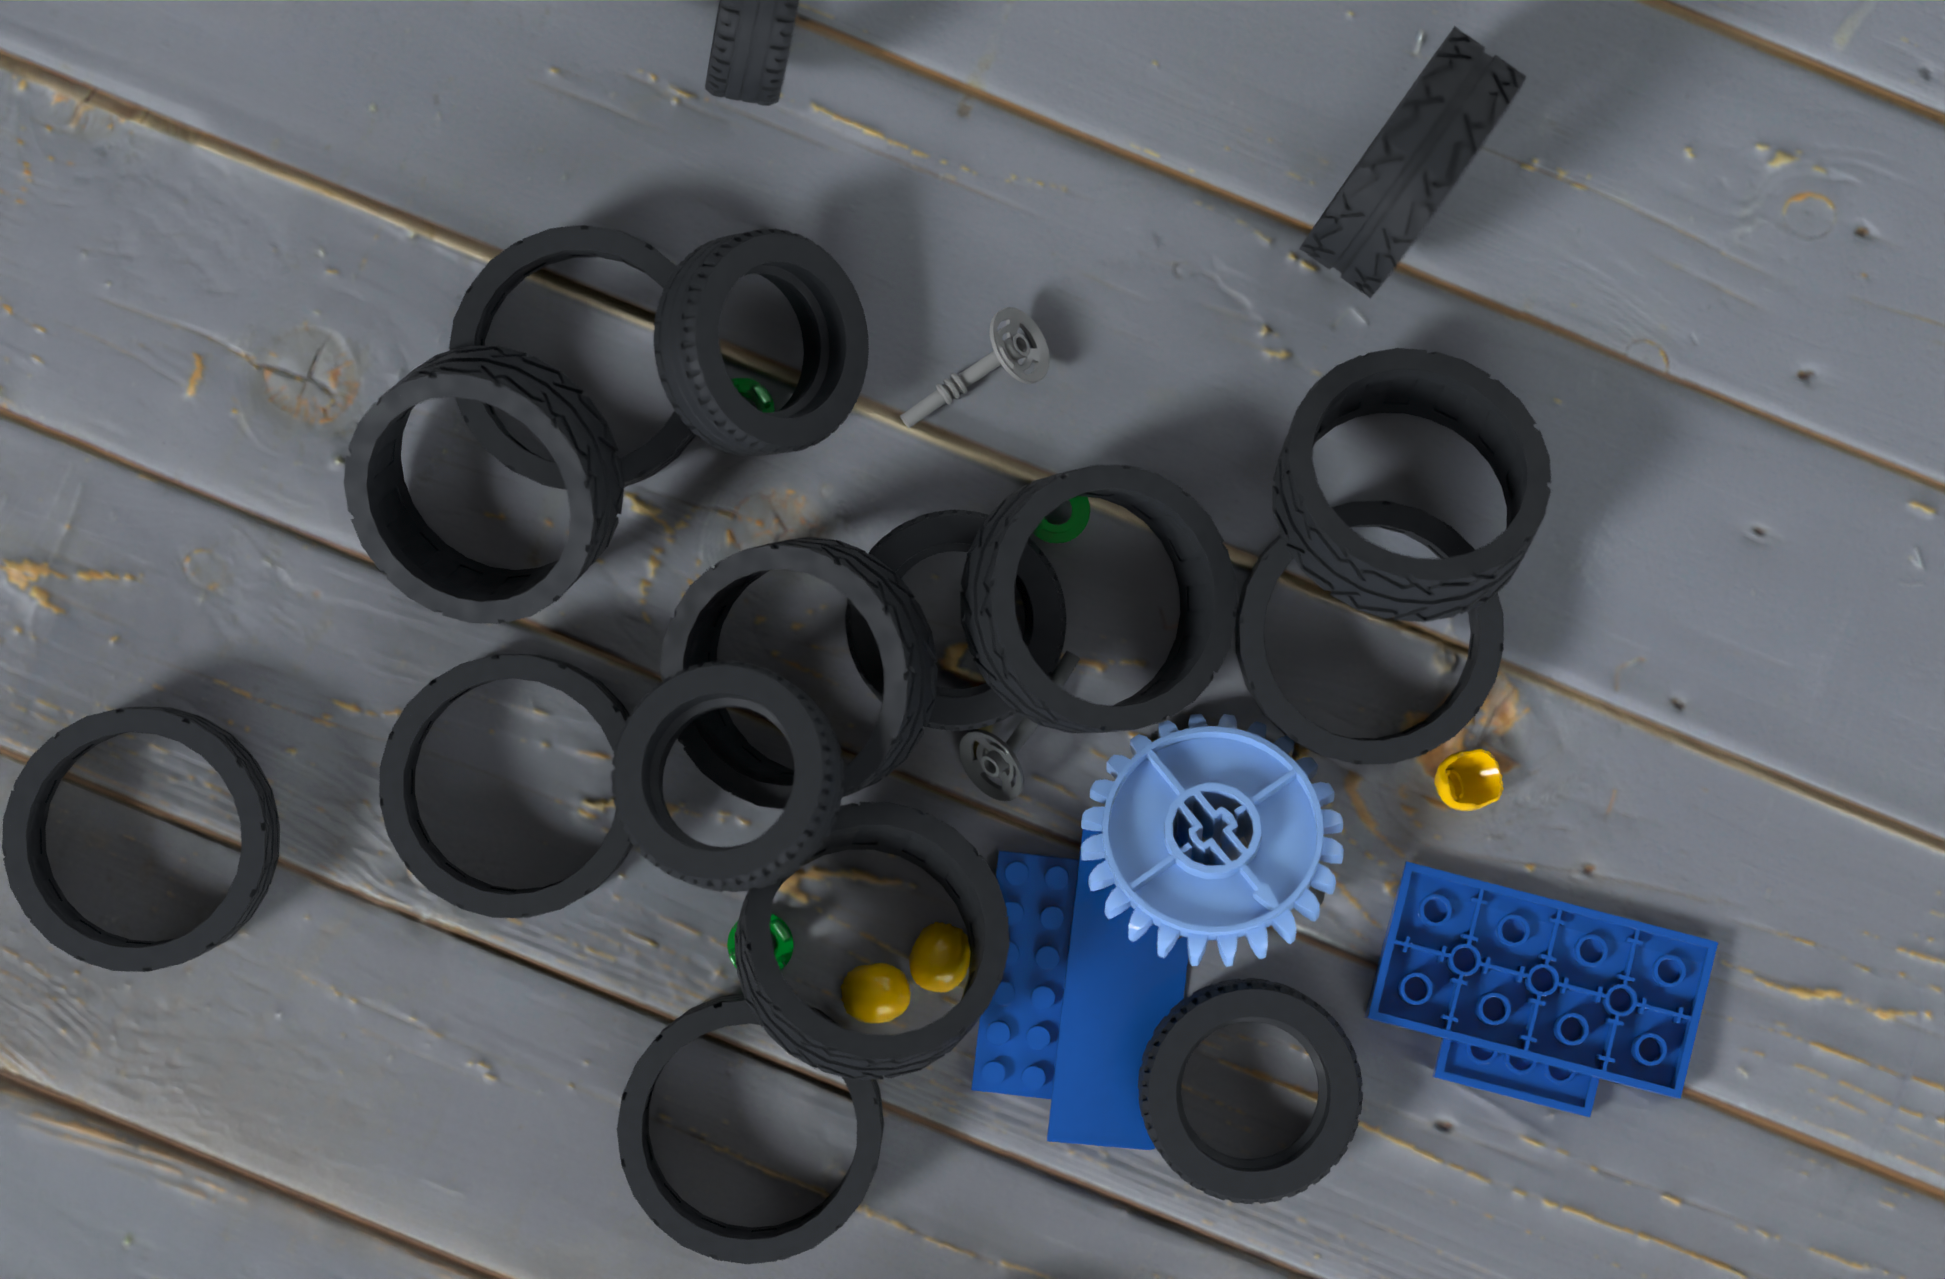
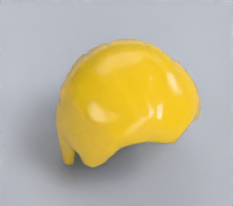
M1484 749L1451 754L1439 764L1434 780L1436 791L1441 800L1450 808L1460 811H1473L1496 802L1504 790L1499 764L1494 756Z
M935 922L923 928L909 956V967L913 980L921 988L934 992H948L954 989L955 986H958L966 977L969 967L970 948L968 936L963 932V929L951 924H944L943 922Z
M887 963L857 966L852 971L847 972V976L841 985V1001L844 1003L846 1013L856 1020L865 1023L879 1024L890 1022L903 1014L910 1002L911 988L904 972Z

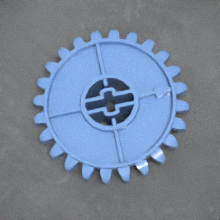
M1202 714L1190 715L1188 729L1180 731L1174 723L1167 720L1159 723V739L1154 742L1141 734L1130 739V750L1134 755L1133 758L1129 759L1123 755H1113L1106 763V770L1111 776L1116 778L1115 781L1107 779L1096 780L1090 788V798L1105 804V807L1087 809L1082 814L1081 819L1082 829L1102 831L1101 834L1093 835L1085 840L1081 846L1082 860L1105 858V861L1098 864L1090 873V890L1103 889L1114 883L1116 885V888L1106 900V917L1111 919L1132 906L1135 910L1129 923V939L1133 942L1136 941L1152 924H1155L1159 927L1157 953L1162 958L1166 957L1171 951L1179 935L1188 937V955L1191 966H1198L1200 964L1208 940H1217L1219 953L1226 967L1232 966L1237 951V938L1244 936L1255 955L1259 959L1265 958L1268 946L1266 928L1271 925L1287 943L1291 944L1294 942L1296 924L1291 910L1294 908L1314 922L1319 918V902L1309 890V887L1311 886L1319 891L1333 894L1336 886L1335 876L1329 868L1319 862L1342 864L1344 849L1340 843L1332 838L1323 836V834L1342 832L1343 818L1338 812L1321 809V806L1334 801L1335 792L1329 783L1318 782L1311 784L1310 780L1317 774L1318 764L1312 757H1303L1294 761L1291 758L1295 744L1292 739L1284 736L1271 743L1266 740L1265 724L1256 721L1250 725L1247 731L1237 729L1235 716L1223 714L1218 726H1207L1206 719ZM1177 836L1184 844L1180 849L1175 841ZM1243 836L1249 846L1248 849L1239 840Z

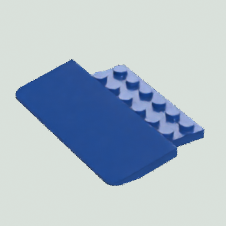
M1082 829L1081 846L1085 840L1093 835L1101 834L1102 831ZM1177 836L1175 841L1180 849L1184 844ZM1081 846L1079 859L999 850L996 879L1007 908L1010 947L1001 983L987 1009L979 1019L971 1090L1051 1099L1047 1132L1048 1142L1140 1150L1156 1149L1148 1135L1140 1111L1138 1098L1139 1070L1142 1066V1057L1146 1045L1151 1040L1155 1028L1163 1017L1167 1016L1170 1010L1184 999L1189 956L1188 937L1178 939L1164 958L1158 956L1157 953L1159 927L1155 924H1152L1139 939L1134 942L1129 939V923L1135 909L1130 906L1111 919L1106 917V900L1116 888V885L1114 883L1103 889L1090 890V873L1098 864L1104 862L1105 858L1084 861L1081 859Z

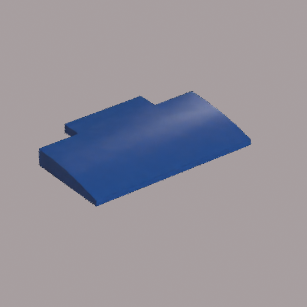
M1406 861L1364 1018L1442 1038L1432 1075L1434 1078L1561 1111L1590 1117L1599 1079L1681 1099L1718 942Z

